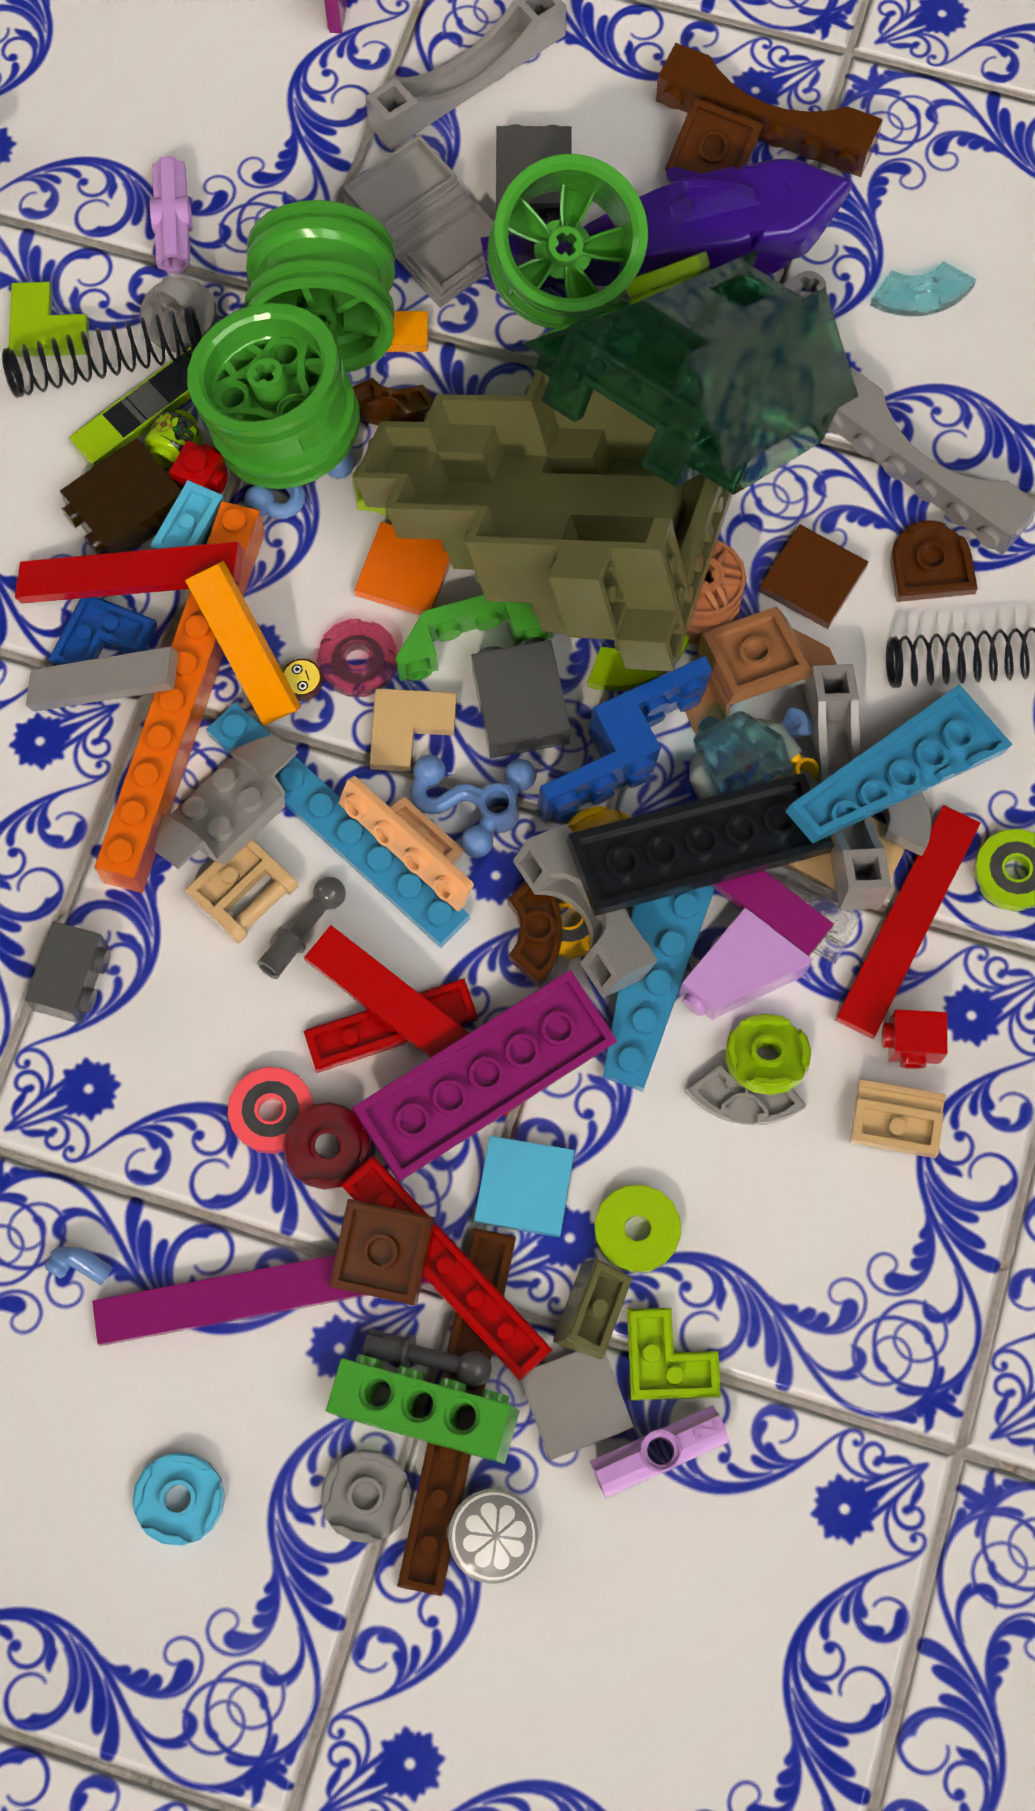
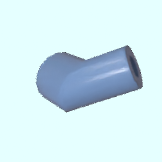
M57 1247L50 1252L52 1256L45 1263V1269L58 1278L65 1277L70 1267L99 1285L103 1284L113 1268L87 1249L77 1247Z

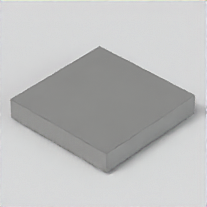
M574 1352L535 1367L521 1381L550 1461L634 1429L606 1352L603 1359Z

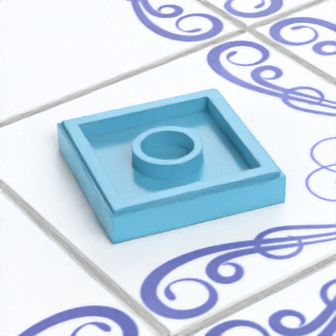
M489 1136L474 1223L560 1238L575 1150Z

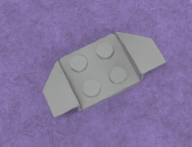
M274 734L230 750L229 752L233 758L227 759L170 816L164 814L155 842V852L177 869L183 866L198 850L202 851L214 862L227 864L285 807V791L275 775L298 751Z

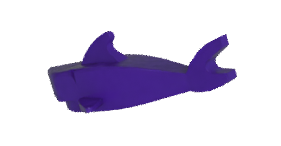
M773 159L742 165L737 170L732 166L704 173L670 167L666 172L669 184L639 196L647 219L648 242L643 263L636 276L706 251L710 261L708 268L654 289L703 287L697 316L703 322L708 321L741 292L744 280L776 273L786 267L793 259L808 253L849 195L852 183L848 178L795 159ZM607 213L583 226L590 237L616 228ZM508 235L511 254L517 266L536 259L534 254L535 242L514 235ZM489 236L480 237L484 259L488 261L487 247ZM558 241L559 244L556 251L560 255L566 251L568 256H570L569 252L572 246L568 242L562 245ZM591 258L589 266L584 272L594 285L609 286L618 276L620 263ZM486 263L490 288L496 290L490 275L488 263ZM548 276L540 289L556 283L565 284V280Z

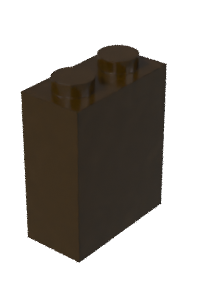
M136 438L61 489L60 493L65 502V506L61 510L74 528L81 525L86 531L87 535L84 538L95 554L129 552L135 550L157 534L182 490L141 441Z

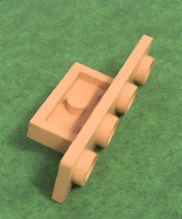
M356 776L348 779L338 804L345 809L351 818L356 819L373 834L381 845L386 846L412 873L417 874L427 883L439 898L448 902L459 912L464 907L474 886L473 882L454 866L460 860L464 852L463 849L406 797H403L389 807Z

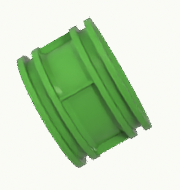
M560 154L544 158L528 166L514 178L503 194L489 235L487 247L488 267L499 295L520 317L545 328L574 329L600 319L618 303L643 263L648 242V227L642 202L633 186L619 171L609 164L590 156ZM561 191L560 219L553 220L546 225L527 202L545 193ZM593 201L608 214L616 228L590 237L586 229L580 224ZM508 233L535 242L534 254L536 259L517 266L511 254ZM558 241L562 245L568 242L572 246L569 252L570 256H568L566 251L562 255L556 251L559 244ZM591 258L620 263L617 278L601 291H598L584 272L589 266ZM548 276L555 279H564L567 298L550 295L540 290V287Z

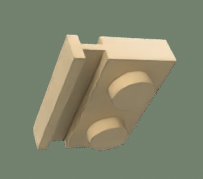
M860 1079L857 1086L858 1092L854 1107L850 1143L936 1158L939 1154L946 1094Z

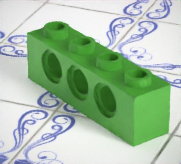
M357 1354L355 1362L341 1358L326 1412L337 1417L505 1464L520 1410L508 1404L509 1396L487 1389L483 1390L482 1397L465 1392L466 1384L441 1377L439 1385L423 1381L425 1373L404 1366H399L397 1373L381 1369L383 1361ZM388 1383L391 1389L389 1400L384 1405L376 1406L373 1400L376 1388L381 1384ZM431 1395L433 1399L432 1411L428 1416L418 1418L415 1413L417 1401L422 1396ZM466 1407H473L476 1412L475 1423L467 1430H460L457 1425L458 1414Z

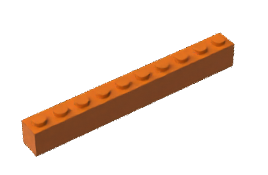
M221 501L207 544L238 541L244 548L240 585H237L244 597L265 535V529L260 510ZM191 591L171 645L178 652L174 690L155 692L94 867L103 883L139 893L144 892L156 856L154 847L164 814L170 815L224 656L221 646Z

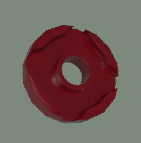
M331 1102L315 1104L298 1113L287 1127L283 1141L285 1162L293 1176L307 1186L322 1190L341 1187V1184L368 1160L371 1148L369 1135L354 1112L346 1106ZM321 1134H331L338 1141V1151L330 1159L320 1157L315 1150L316 1139Z

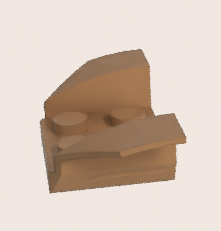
M776 606L702 632L697 659L706 656L713 671L704 696L701 698V703L685 711L695 735L729 724L730 705L802 679L807 683L812 666L837 665L828 646L792 628L787 618Z

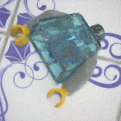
M737 711L721 721L715 716L704 718L698 726L699 734L693 739L696 752L690 758L689 780L698 800L765 783L791 768V764L794 766L792 775L800 774V771L804 770L808 771L812 778L816 780L819 774L817 761L809 757L802 758L799 754L802 749L781 723L759 718L755 719L744 711Z

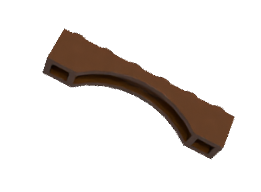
M678 43L674 44L657 81L656 101L671 109H678L688 113L693 99L696 97L764 124L759 140L767 142L773 147L786 149L801 155L805 159L821 162L836 168L840 172L850 173L858 177H862L877 145L883 119L849 106L834 110L808 112L789 110L767 104L748 95L731 83L718 69L710 55Z

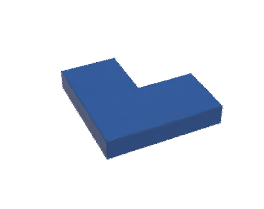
M80 598L48 660L51 666L98 659L104 646L125 654L145 651L158 625L155 619L101 598Z

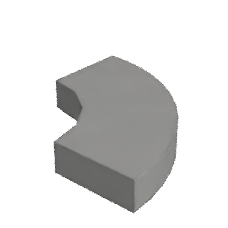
M923 792L883 810L887 824L884 839L920 856L926 850L931 834V815Z
M721 1064L715 1066L685 1089V1093L692 1101L708 1113L728 1122L742 1125L776 1123L796 1115L807 1106L793 1088L788 1092L774 1095L754 1093L739 1085L729 1071Z

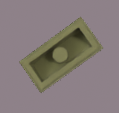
M596 1258L582 1263L553 1342L562 1347L603 1359L632 1277Z

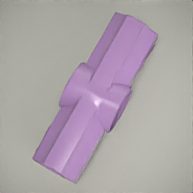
M173 156L160 157L159 161L152 164L154 198L150 199V217L155 234L157 267L167 271L169 274L182 273L185 268L190 267L189 231H192L193 223L190 199L187 196L185 163L175 159Z
M714 1405L599 1456L591 1460L590 1464L605 1498H608L730 1443L720 1415ZM661 1439L670 1445L672 1457L667 1464H656L648 1457L647 1448L651 1441Z

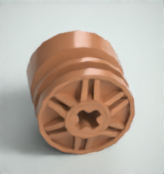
M717 540L686 636L690 637L689 643L699 644L702 632L738 619L747 578L744 563L734 549Z

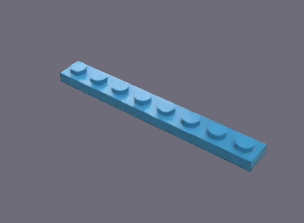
M236 702L206 729L208 736L232 758L230 750L271 735ZM295 756L275 775L285 791V806L440 948L470 920V915L463 908L457 912L448 902L439 898L427 883L417 874L412 873L386 846L381 845L374 835L356 819L351 818L345 809L338 804L340 797Z

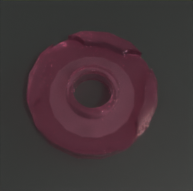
M361 619L343 621L334 625L326 632L320 642L321 646L318 650L317 663L323 680L335 692L345 696L366 697L375 693V689H383L389 684L397 670L396 656L398 653L394 640L383 626L373 621L371 623L361 621ZM355 650L365 651L369 655L367 661L361 665H352L346 658L348 654Z

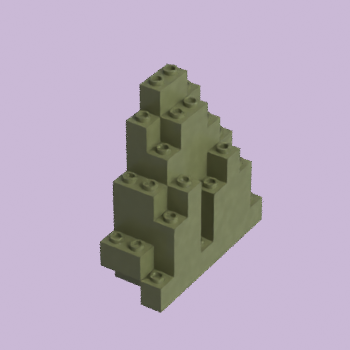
M639 341L634 357L628 361L627 369L537 368L531 385L526 387L525 396L437 394L430 410L425 414L424 422L380 421L373 438L368 442V448L360 466L355 470L354 481L356 488L360 490L366 507L385 508L386 516L391 521L397 538L442 540V547L448 553L453 569L475 570L476 581L481 585L486 601L531 603L532 612L534 615H537L542 632L567 633L568 637L614 640L615 649L620 651L625 669L674 672L753 434L747 406L731 405L724 370H692L686 342Z

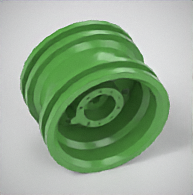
M308 200L289 203L275 208L257 220L249 232L246 271L251 285L246 291L244 308L265 303H282L306 309L320 318L331 331L343 362V370L346 373L369 366L386 353L391 346L394 336L393 299L389 294L395 278L394 241L387 228L375 217L359 208L344 203Z

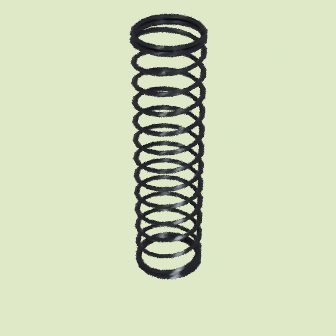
M191 306L184 309L185 324L191 343V355H189L181 338L174 312L172 310L170 312L176 341V359L166 341L160 317L158 314L155 315L161 342V362L152 347L145 320L141 317L140 322L147 351L146 365L142 361L135 345L130 323L126 321V329L132 350V368L129 367L124 358L115 325L112 324L111 332L116 345L118 360L117 372L108 359L100 328L97 327L96 335L103 359L102 375L93 362L86 333L82 330L81 338L88 359L87 379L76 360L71 336L67 334L66 341L73 360V382L70 381L63 368L58 344L53 337L51 343L59 367L58 385L55 384L47 369L42 344L40 341H37V351L45 376L43 389L33 374L30 355L26 345L23 344L21 347L30 376L29 392L24 388L22 372L14 351L9 347L7 349L4 348L1 356L8 386L12 394L19 398L23 397L24 393L28 396L31 395L34 384L37 389L44 393L48 387V380L57 389L61 388L63 377L70 385L74 386L77 382L78 374L88 383L92 377V368L101 379H104L106 376L107 365L111 372L118 376L121 372V360L126 369L131 373L134 372L136 367V357L145 369H148L150 366L151 354L156 363L162 366L165 362V349L174 362H178L180 358V345L185 355L191 359L193 351L202 338L196 314Z
M1029 627L1024 635L1018 628H1013L1008 636L1002 629H998L993 637L986 630H982L977 639L970 631H967L962 636L961 641L954 632H951L945 642L936 633L932 636L929 643L920 634L915 639L914 644L906 635L902 636L900 640L897 636H890L886 645L888 682L892 688H900L902 686L904 667L902 642L906 639L911 650L912 685L914 687L918 685L916 647L918 640L922 638L927 649V681L932 686L934 683V664L931 651L934 639L938 637L943 648V681L948 685L950 681V664L947 647L951 636H954L959 647L958 677L960 683L963 684L966 679L963 644L966 636L970 635L975 646L973 656L974 678L979 683L982 678L979 642L983 634L987 635L990 642L989 673L991 680L995 682L998 676V662L994 644L998 633H1002L1006 641L1005 674L1007 679L1011 681L1014 674V662L1010 641L1014 632H1018L1022 640L1020 669L1022 677L1026 680L1030 671L1026 639L1030 631L1035 633V628ZM1024 653H1025L1026 670H1025V668H1024Z

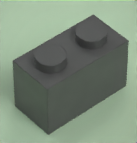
M55 921L52 922L25 997L26 1003L33 1011L82 1024L85 1013H91L97 998V990L94 987L99 973L104 974L110 962L111 951L108 949L109 946L103 936Z

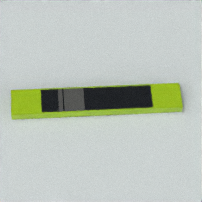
M189 347L187 351L191 355V347ZM184 352L181 353L178 362L172 360L69 436L71 444L92 467H95L134 439L139 438L150 429L158 414L164 411L173 412L191 399L187 387V369L190 359Z

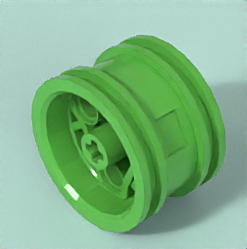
M265 303L246 307L231 313L217 322L201 338L192 353L187 369V387L192 402L200 418L208 427L213 443L222 455L224 463L233 474L244 482L270 489L299 487L313 482L333 470L349 453L356 441L360 427V406L350 379L343 370V362L331 331L320 318L310 311L291 304Z

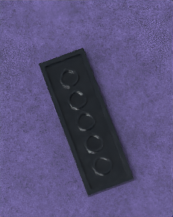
M800 773L568 834L567 844L593 915H602L831 853L834 847L831 836L812 843L785 812L794 801L811 790L805 774Z

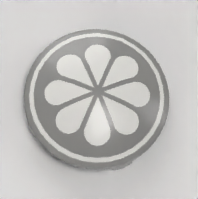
M502 1489L480 1490L468 1496L457 1507L446 1529L449 1549L457 1566L470 1578L488 1584L503 1583L521 1574L532 1561L538 1543L537 1523L531 1509L520 1497Z

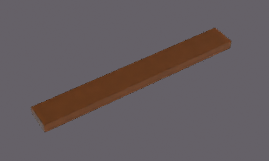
M473 1228L467 1257L504 1296L516 1236ZM455 1312L447 1353L462 1356L468 1351H479L484 1353L491 1362L493 1352ZM447 1371L442 1372L443 1378L461 1382L457 1374ZM486 1383L479 1387L467 1386L465 1392L482 1397ZM466 1407L460 1411L457 1417V1425L460 1430H467L473 1426L476 1420L475 1409L473 1407ZM427 1442L397 1587L437 1596L443 1595L451 1557L446 1529L455 1510L463 1499L471 1460L470 1454Z

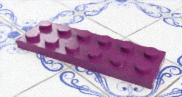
M569 970L353 1106L352 1110L397 1181L401 1182L613 1046L617 1040L573 972Z

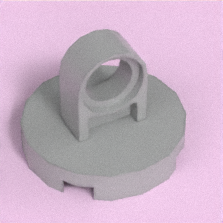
M171 276L164 277L161 283L155 285L145 295L140 307V314L145 320L150 341L161 348L159 330L155 315L158 314L168 346L172 352H176L175 334L170 316L172 310L185 347L191 346L184 318V309L190 306L194 309L203 337L218 322L216 303L210 291L194 280Z

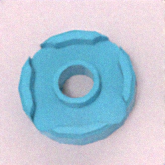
M174 1452L158 1458L155 1462L153 1461L144 1468L134 1487L132 1505L141 1528L148 1536L162 1544L184 1546L200 1541L214 1529L223 1513L225 1493L221 1477L209 1462L194 1454ZM185 1486L191 1495L190 1504L184 1511L175 1513L167 1505V1495L173 1487Z

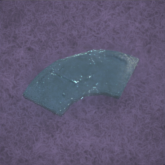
M944 261L935 270L922 275H903L891 271L873 296L870 306L900 316L935 314L960 302L974 288L977 279Z

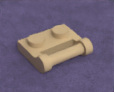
M251 840L227 864L214 862L185 891L236 943L240 944L248 936L246 931L285 893L290 895L299 885L287 871L256 842ZM268 874L274 882L240 915L233 919L227 912Z

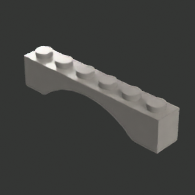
M514 0L496 24L477 43L456 59L425 74L411 77H395L365 96L368 126L392 150L566 35V4L562 0Z
M853 367L822 398L818 419L828 431L841 435L853 445L859 454L866 457L869 456L880 464L890 477L900 479L910 486L920 499L937 506L945 512L951 522L964 526L976 535L979 542L985 547L995 549L1001 555H1004L1032 523L1035 516V500L1009 481H988L964 476L942 467L923 455L907 440L895 424L887 407L883 389Z
M853 664L812 666L804 689L807 713L812 719L811 740L814 758L819 765V784L861 754L859 696ZM870 816L830 835L834 844L830 858L839 911L879 909L882 907L891 888L885 848L878 837L872 817Z

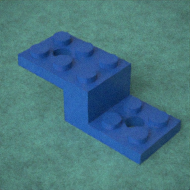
M706 656L593 707L588 734L601 758L540 786L537 811L543 823L555 819L557 823L567 820L578 812V807L590 801L593 805L601 804L615 795L614 790L627 784L629 788L637 787L652 777L650 773L654 771L661 747L651 727L662 722L666 718L665 714L679 708L680 712H684L701 703V698L704 696L713 671Z

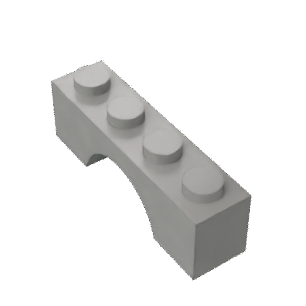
M567 824L527 839L513 859V862L535 895H549L562 899L573 906L583 917L590 934V946L580 964L602 998L641 981L658 960L653 954L649 943L643 939L629 918L625 908L598 916L593 915L567 844L568 834L572 833Z

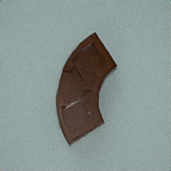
M371 378L353 386L360 406V420L373 425H379L380 421L424 422L425 414L430 410L434 399L422 384L408 389H392L380 385L375 379Z

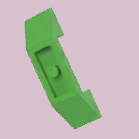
M483 594L422 612L397 654L398 677L400 681L406 679L418 681L427 678L432 672L438 671L437 653L433 641H451L458 638L462 633L471 630H490L498 626L500 622L506 621L514 646H518L521 642L529 639L547 641L553 638V633L542 632L537 615L533 614L530 603L486 601Z

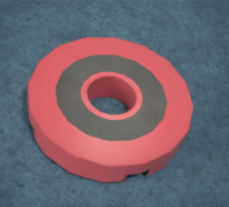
M265 1067L250 1072L236 1084L229 1097L227 1115L234 1134L244 1145L259 1153L277 1154L283 1152L286 1129L294 1117L314 1105L309 1088L298 1075L283 1068ZM269 1100H277L283 1105L281 1116L274 1121H265L259 1114L261 1106Z

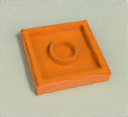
M380 522L354 589L355 596L420 616L423 611L435 608L451 565L448 553L442 547V540L397 538L393 525Z

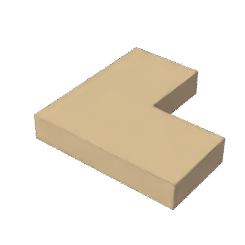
M375 689L370 769L411 771L414 734L454 736L457 694L454 692Z

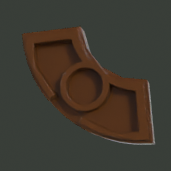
M525 882L508 898L507 902L517 916L520 929L518 942L510 952L508 960L539 988L551 973L560 952L562 942L561 910L556 897L535 895L527 882Z

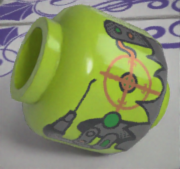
M178 409L175 412L164 411L158 414L145 437L146 449L163 469L169 471L187 440L198 445L202 443L203 435L196 425V419L184 410Z

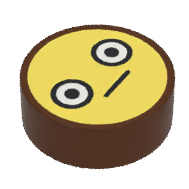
M296 659L289 662L283 669V673L298 701L311 700L320 693L323 686V678L320 668L309 659Z

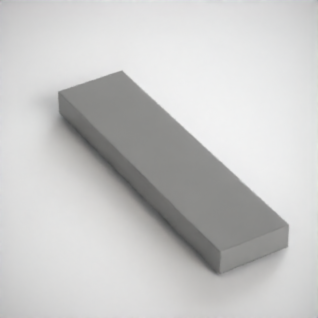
M170 646L32 669L26 706L35 712L174 690L178 652Z

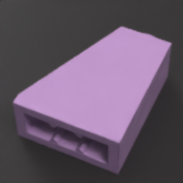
M744 908L682 982L679 994L683 997V1004L691 1012L698 1016L705 1014L713 1020L803 977L813 959L747 908Z

